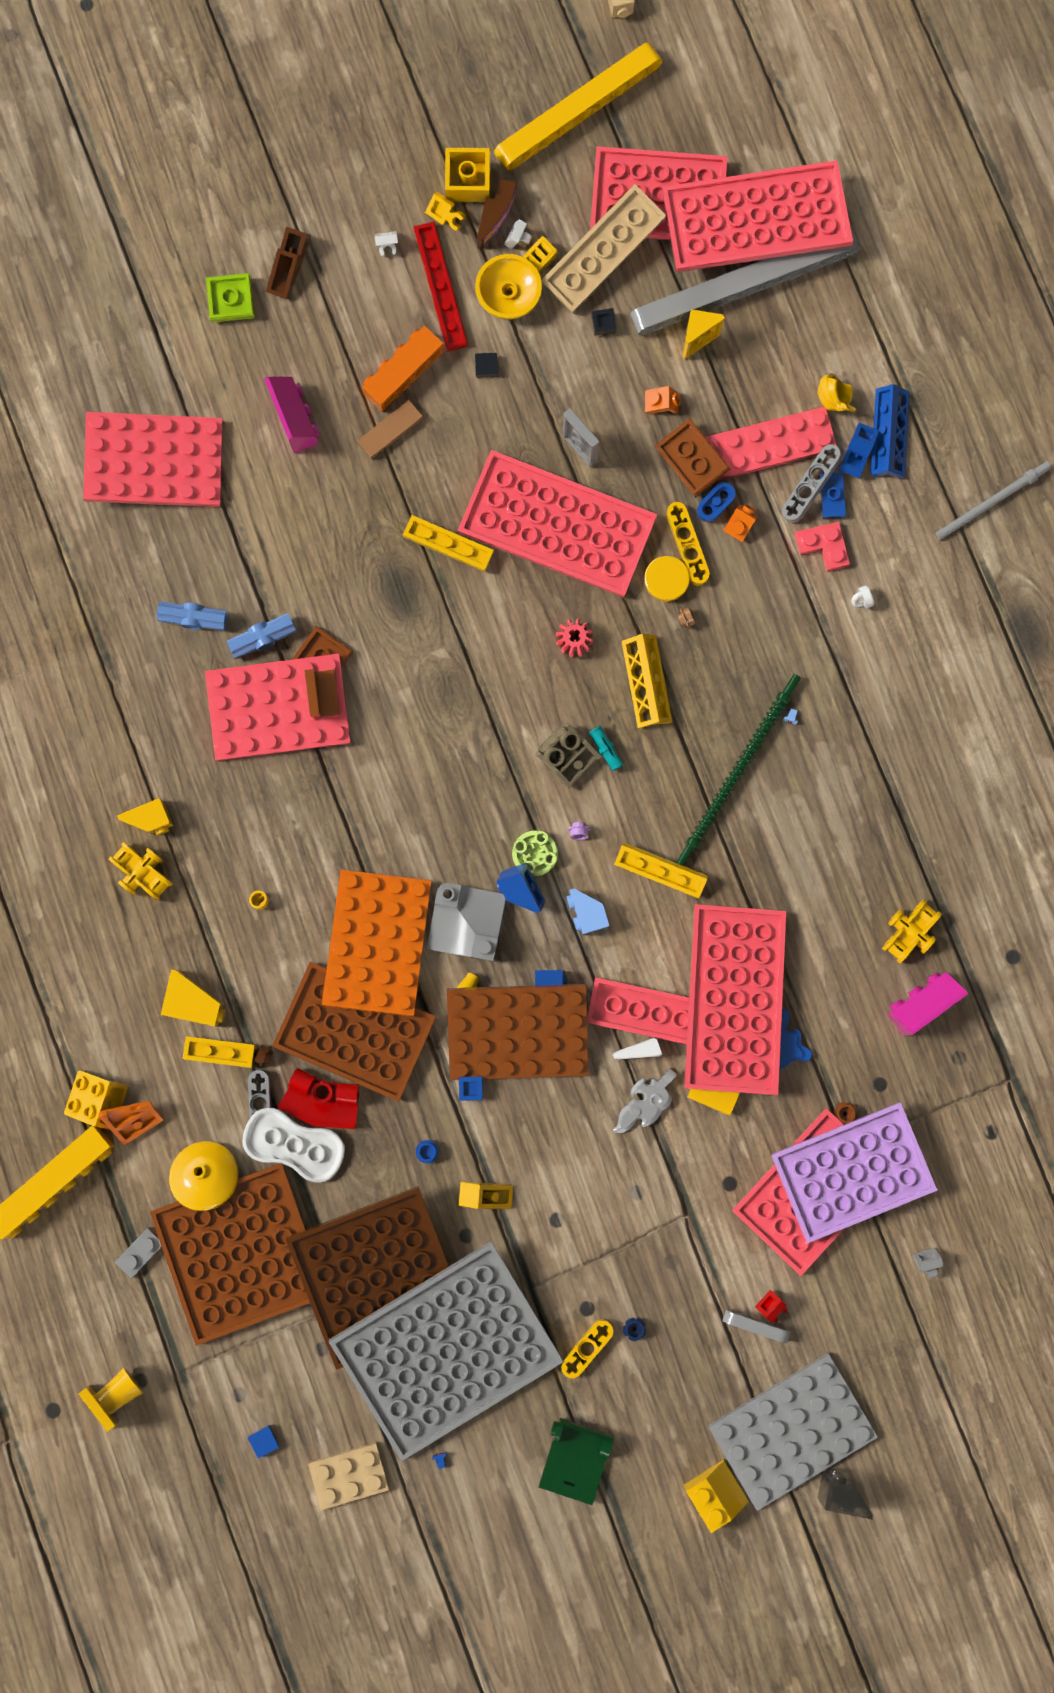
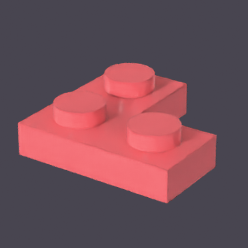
M839 522L795 532L794 535L800 555L821 550L827 571L850 565Z

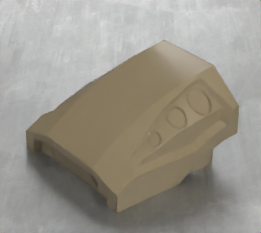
M568 723L556 729L540 745L535 754L569 789L573 786L572 784L594 761L601 758L598 752Z

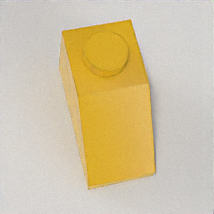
M160 798L117 815L118 820L148 833H156V836L167 833L169 831L168 828L174 826L167 807Z
M461 1182L459 1206L476 1209H511L513 1185Z

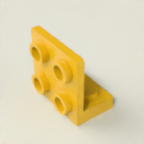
M79 1070L64 1114L94 1127L109 1129L100 1119L99 1112L122 1107L129 1086L105 1080Z

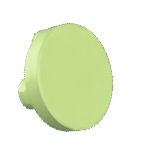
M529 831L522 834L514 843L512 857L516 866L526 863L532 876H542L554 867L558 857L556 843L547 833L543 831Z

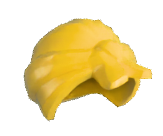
M832 373L821 378L817 394L825 409L838 412L845 410L855 412L857 410L849 405L853 397L852 385L842 383Z

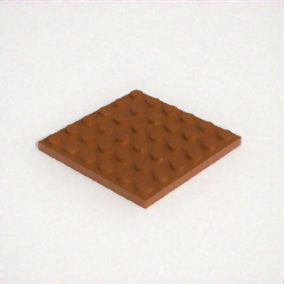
M279 1163L239 1178L231 1197L215 1209L195 1211L188 1209L177 1201L150 1211L196 1346L310 1303L286 1242V1237L304 1231L306 1227L284 1164Z

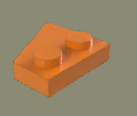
M150 1101L99 1112L100 1119L124 1146L163 1121L161 1113Z

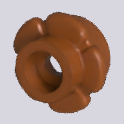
M841 1102L837 1105L833 1115L843 1124H847L856 1119V1109L852 1104Z

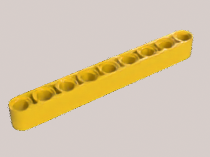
M650 42L642 44L501 142L494 150L495 156L507 171L515 169L659 68L663 59Z

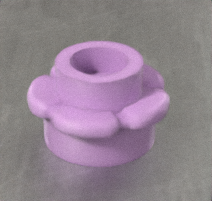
M575 822L568 828V831L570 832L571 839L586 840L591 829L584 822Z

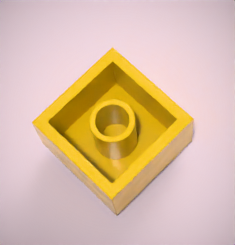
M446 148L445 195L447 199L452 202H485L486 198H490V148Z

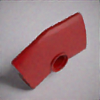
M297 1067L288 1083L289 1087L278 1108L312 1126L355 1129L359 1105V1084L326 1082ZM321 1086H326L329 1089V1096L325 1099L321 1098L318 1094Z

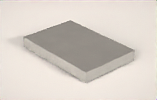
M569 408L563 414L562 437L583 461L592 468L597 464L600 442Z

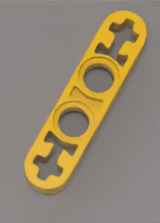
M673 502L669 505L666 513L668 523L681 559L689 571L690 582L695 586H702L706 584L710 575L706 560L687 508L680 502ZM675 508L677 511H682L680 514V524H678L677 516L671 515ZM686 528L690 531V537L681 539L678 536V531ZM688 549H694L697 551L698 557L690 560L686 557L685 552ZM701 562V564H698V570L700 573L704 572L702 580H699L698 577L694 578L696 573L695 566L691 568L689 566Z

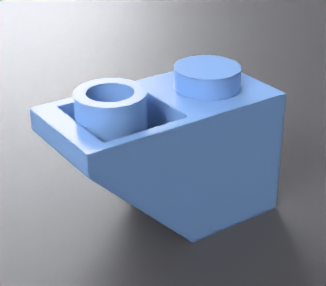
M576 889L569 890L570 895L566 897L569 908L575 909L577 917L573 918L577 931L581 930L582 935L609 927L602 903Z

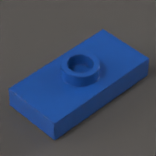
M843 472L832 473L820 491L822 519L845 518L846 516ZM820 473L819 480L823 478L824 473Z

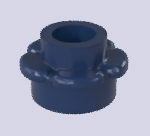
M629 1318L623 1327L624 1335L628 1336V1339L631 1341H638L646 1334L645 1323L639 1318Z

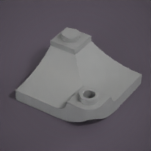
M452 883L442 884L436 893L426 949L494 962L506 898L501 893ZM446 890L452 892V897L449 899L444 897Z

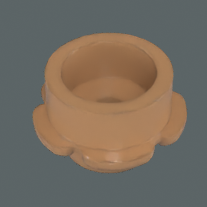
M689 607L684 610L680 608L681 613L677 615L682 627L687 626L690 629L692 625L696 624L695 618Z

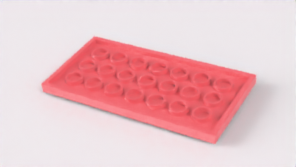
M837 160L662 187L676 272L847 247L853 244Z
M491 450L459 526L458 533L624 598L657 514Z
M694 905L684 1089L778 1095L786 911Z

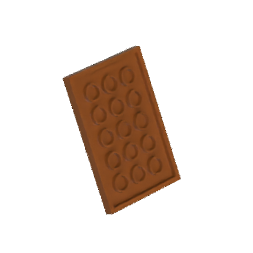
M309 962L272 1046L399 1102L436 1016L418 1008H415L414 1017L322 1006L327 969Z
M586 984L447 988L450 1080H459V1077L502 1079L588 1076Z

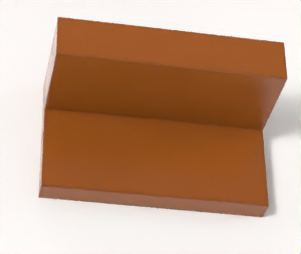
M314 669L305 670L310 716L312 718L340 715L334 670L318 672Z

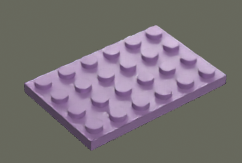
M901 1102L770 1154L806 1243L937 1191Z

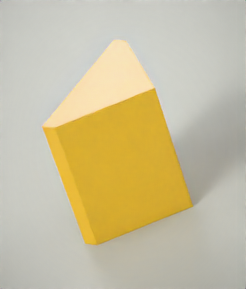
M691 309L682 357L687 359L720 336L725 317L722 314Z

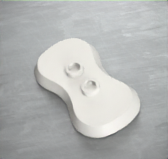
M264 1108L255 1112L245 1127L242 1139L244 1150L251 1158L260 1162H277L288 1165L306 1180L317 1183L326 1182L335 1176L343 1162L345 1153L343 1140L335 1132L323 1128L300 1126L285 1113L274 1108Z

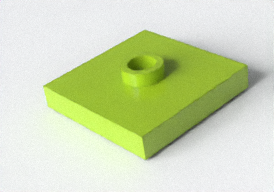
M250 273L206 277L211 323L255 318Z

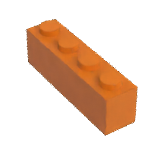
M425 325L420 330L416 329L405 345L401 344L397 347L394 356L389 361H383L378 371L373 376L370 375L364 380L362 386L363 394L380 411L384 412L444 352V343Z

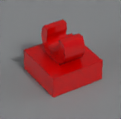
M771 1290L755 1306L771 1323L779 1321L777 1316L782 1311L787 1313V1305Z

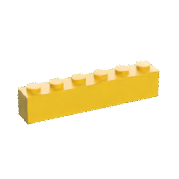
M91 1126L0 1204L1 1240L8 1237L10 1239L16 1237L22 1232L20 1228L26 1222L32 1223L40 1216L39 1211L44 1206L49 1208L58 1200L56 1196L62 1191L68 1192L76 1185L75 1180L80 1175L85 1177L94 1169L92 1165L98 1160L102 1162L112 1154L110 1149L115 1145L101 1128Z

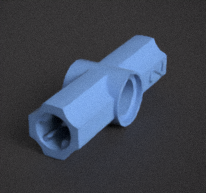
M160 601L157 608V621L178 624L193 630L207 628L225 631L228 622V612L204 608V606L196 603H184L182 605Z
M289 613L269 622L257 623L251 626L247 632L228 640L227 643L236 660L253 651L268 649L276 643L275 641L297 632Z

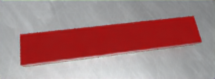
M435 222L414 226L416 241L446 351L450 352L468 347Z

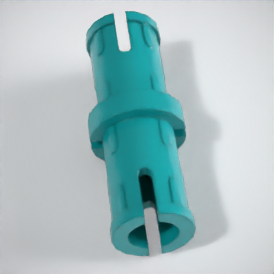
M600 725L591 730L589 734L599 748L598 753L604 756L611 771L613 772L622 767L624 762H622L616 752L614 742H610L602 726Z

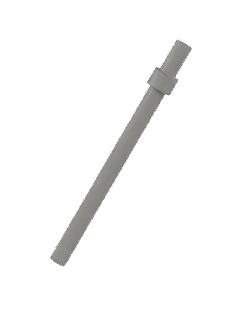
M1046 461L1034 470L1026 471L1023 473V477L935 533L936 537L939 540L943 539L1025 485H1031L1036 482L1039 476L1051 469L1050 463Z

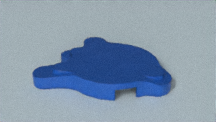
M782 1009L779 1070L795 1060L808 1061L812 1057V1052L801 1045V1032L797 1029L792 1031L787 1029L790 1014L786 1009Z

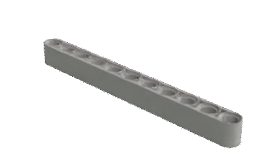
M851 228L852 246L764 259L636 308L630 313L638 335L643 336L686 320L690 316L691 309L706 312L850 257L861 249L854 231Z

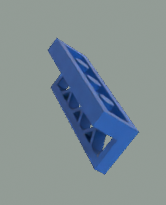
M894 384L877 388L875 392L873 428L879 430V433L872 448L871 475L878 477L889 474L901 479L905 478L910 391ZM899 395L902 396L901 405L898 401ZM897 416L899 417V420H900V427H899V425H898V423H897ZM896 437L899 442V448L896 445ZM895 459H896L897 464H898V469H897V470L894 469Z

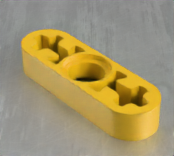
M599 1319L595 1321L563 1359L561 1367L566 1377L573 1379L580 1376L611 1339L613 1327L608 1320ZM599 1325L601 1327L608 1326L606 1329L608 1334L606 1336L604 1334L600 1335L598 1341L601 1343L597 1345L596 1341L590 1338L589 1335L592 1334L595 1338L599 1332L597 1329ZM585 1342H590L594 1346V1351L590 1355H584L580 1350L581 1345ZM577 1352L579 1357L586 1361L582 1363L579 1360L576 1364L578 1370L576 1372L573 1370L568 1372L567 1362L573 1363L577 1359V1356L573 1354Z

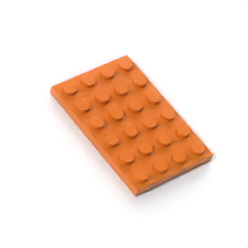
M340 870L322 1006L414 1017L431 880Z

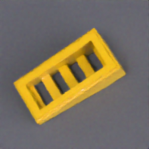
M542 236L523 257L529 260L540 274L557 258V250ZM541 249H543L548 255L546 256V255L541 251ZM537 255L542 261L539 262L534 256Z

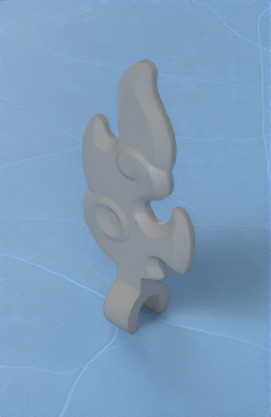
M669 1068L659 1081L651 1079V1084H646L645 1078L639 1080L632 1087L631 1095L634 1096L637 1093H642L644 1099H633L621 1110L618 1124L613 1131L615 1133H624L632 1128L637 1119H642V1127L654 1123L662 1110L667 1109L671 1104L672 1097L666 1086L677 1074Z

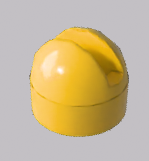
M258 890L250 895L249 903L253 908L263 910L268 906L269 898L263 891Z

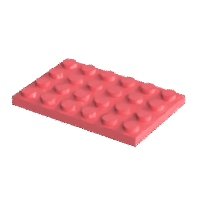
M597 146L590 230L634 184L666 215L662 187L724 178L727 174L728 156ZM667 216L647 238L671 240Z
M86 412L83 500L86 502L220 507L222 418Z
M340 654L205 671L216 761L351 744ZM314 669L316 672L334 670L340 715L312 718L310 716L305 670Z
M825 1108L792 1145L844 1124ZM774 1164L732 1209L750 1229L800 1276L844 1230H839L806 1243Z

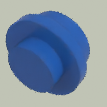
M424 1140L416 1147V1156L422 1163H432L439 1155L437 1144L431 1140Z

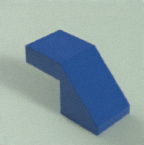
M858 423L841 462L840 471L860 478L879 430Z

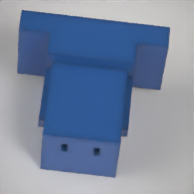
M446 1452L437 1453L432 1456V1460L436 1459L439 1469L446 1467L444 1460Z

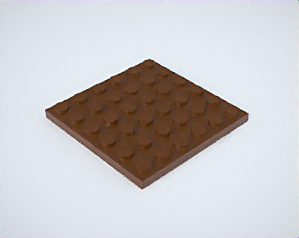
M419 1186L286 1237L287 1245L336 1370L344 1366L331 1347L329 1339L449 1267Z

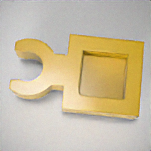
M439 192L433 194L425 211L426 214L442 225L448 221L449 226L454 230L461 228V225L456 222V217L460 220L466 218L463 212H455L453 210L455 204Z

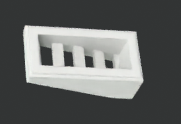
M651 1038L613 1052L612 1056L614 1059L656 1057L662 1055L657 1039Z

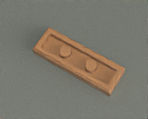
M408 400L358 439L357 443L372 460L420 422L423 416Z

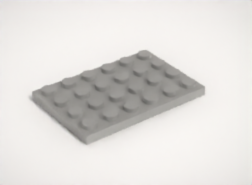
M828 1353L708 1425L757 1511L878 1438Z

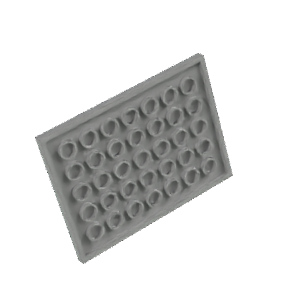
M492 1241L329 1339L331 1347L401 1461L563 1363L562 1357Z

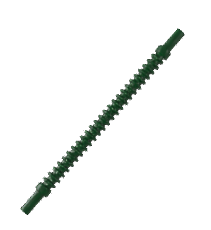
M793 674L784 690L776 696L777 701H774V706L769 708L770 712L766 713L767 717L763 718L764 722L759 724L760 729H756L757 734L752 735L754 738L749 740L750 745H746L747 750L742 751L743 756H739L740 761H736L737 766H733V772H729L730 777L725 778L727 782L722 783L723 788H719L720 793H716V799H712L713 804L708 805L710 809L705 810L706 815H702L703 820L698 821L700 825L695 826L696 831L691 833L693 836L688 837L686 840L687 845L676 861L677 864L685 866L694 849L697 850L701 845L699 841L704 840L703 835H707L706 830L711 829L709 825L714 824L713 819L717 818L716 814L721 812L720 807H724L723 802L728 801L727 796L730 797V791L735 790L733 787L738 785L737 780H741L740 775L745 774L744 769H748L747 764H751L750 759H754V753H758L757 748L762 747L760 743H764V737H768L767 732L772 731L770 727L775 726L774 721H778L777 716L782 715L780 711L785 710L784 705H788L790 702V696L799 683L800 676Z

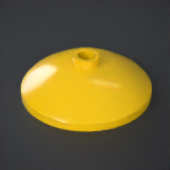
M503 254L491 258L481 267L476 277L475 290L477 299L486 312L496 318L512 320L527 315L535 308L541 296L542 282L538 270L529 260L519 255ZM506 291H511L512 294H511V295H506L505 292H506Z
M201 1141L191 1144L183 1149L173 1161L169 1174L171 1191L176 1200L188 1209L195 1211L215 1209L224 1204L233 1194L239 1177L238 1165L232 1153L219 1143ZM199 1169H203L202 1175L197 1176L196 1172Z

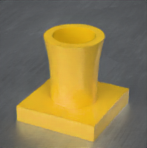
M123 1367L97 1393L89 1385L79 1393V1396L108 1432L118 1423L112 1414L132 1399L143 1394V1391L131 1374Z

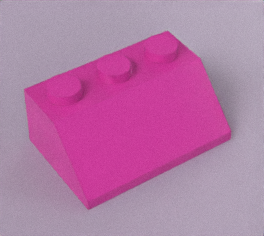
M292 377L264 378L293 453L318 445L316 437L320 436L316 423H310L308 417L312 416L308 403L303 404L300 398L304 396L300 383L295 384Z
M935 972L926 979L928 983L923 987L918 985L908 992L910 996L904 1001L900 998L889 1006L891 1010L887 1012V1015L903 1036L913 1035L968 995L967 991L947 972L940 974Z

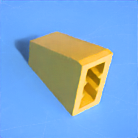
M171 969L161 1015L219 1027V1023H223L226 1010L223 1009L224 1004L182 972Z

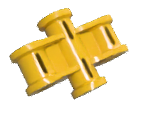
M123 842L119 851L113 857H109V860L116 867L127 874L118 883L132 895L136 893V888L141 886L151 897L159 901L160 895L165 889L173 885L168 878L155 869L156 865L164 860L150 848H147V853L141 857L133 848Z
M925 899L920 901L908 917L903 914L902 909H899L887 923L889 926L893 925L897 931L887 940L882 949L889 951L895 956L899 964L906 959L916 945L921 949L920 952L924 954L936 940L934 936H929L927 931L937 922L942 913L932 909L926 904L927 901Z

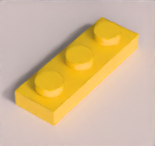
M186 1036L183 1059L253 1068L256 1045Z

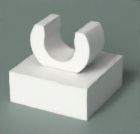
M520 219L514 223L504 245L510 249L516 244L525 248L532 238V235L524 232L527 224Z
M396 231L375 234L376 246L380 245L379 252L381 256H384L385 246H390L392 253L396 254V246L394 244L398 243Z

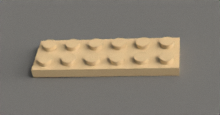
M634 184L541 280L542 284L573 314L663 222L666 215Z

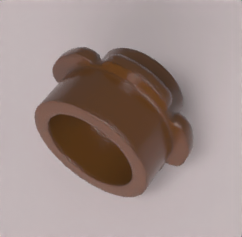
M261 1045L254 1060L260 1064V1067H262L263 1063L268 1065L274 1053L270 1051L271 1046Z

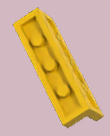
M640 634L623 640V652L638 728L671 723L672 716L656 635ZM637 642L638 651L634 656L631 653L630 644ZM637 664L642 668L639 678L635 674ZM641 686L646 689L644 699H641L639 696ZM647 708L650 710L651 720L644 722L643 712Z

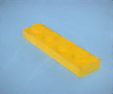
M411 515L403 533V537L483 572L486 571L494 553L493 549Z
M623 842L614 863L616 866L696 898L700 897L708 879V876L625 842Z

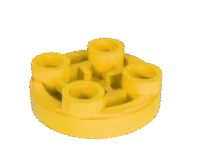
M662 556L653 560L647 567L644 577V583L650 595L664 603L680 598L686 592L690 581L686 565L678 558L672 556Z

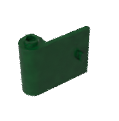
M560 1418L558 1422L554 1421L550 1435L554 1437L538 1488L593 1505L606 1459H608L612 1449L614 1435Z

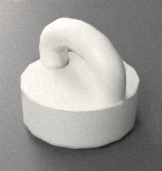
M866 585L858 588V593L852 597L851 601L854 607L864 606L866 609L875 604L872 593Z

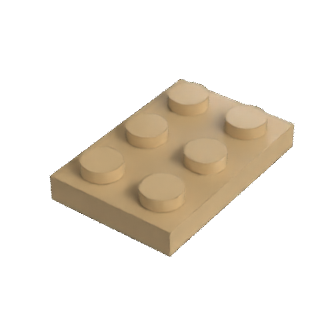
M377 1442L308 1463L320 1510L389 1490Z

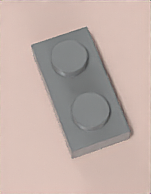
M148 1227L114 1263L130 1278H133L162 1247L158 1236Z

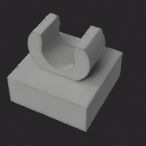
M935 1248L913 1254L914 1263L921 1273H927L928 1279L938 1277L936 1268L943 1267V1262Z

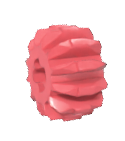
M568 619L567 626L564 624L559 626L562 632H556V637L559 638L556 641V645L563 646L561 653L564 654L567 650H570L569 657H573L574 651H577V655L581 657V649L589 652L590 648L587 644H593L594 640L590 638L593 635V630H586L588 623L585 622L580 626V619H576L573 625L572 621ZM571 634L573 636L575 634L579 635L578 642L576 640L574 642L570 641Z

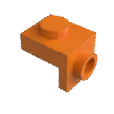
M670 386L645 390L646 413L655 414L670 411L673 414L679 413L681 397L676 390Z
M740 504L723 531L743 542L759 515L755 513L756 510L747 504L744 506Z

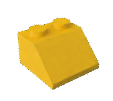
M724 1460L684 1484L688 1496L711 1533L730 1522L749 1502Z

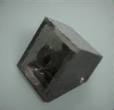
M830 1468L829 1471H822L818 1500L825 1510L873 1519L872 1512L848 1477L844 1475V1471Z

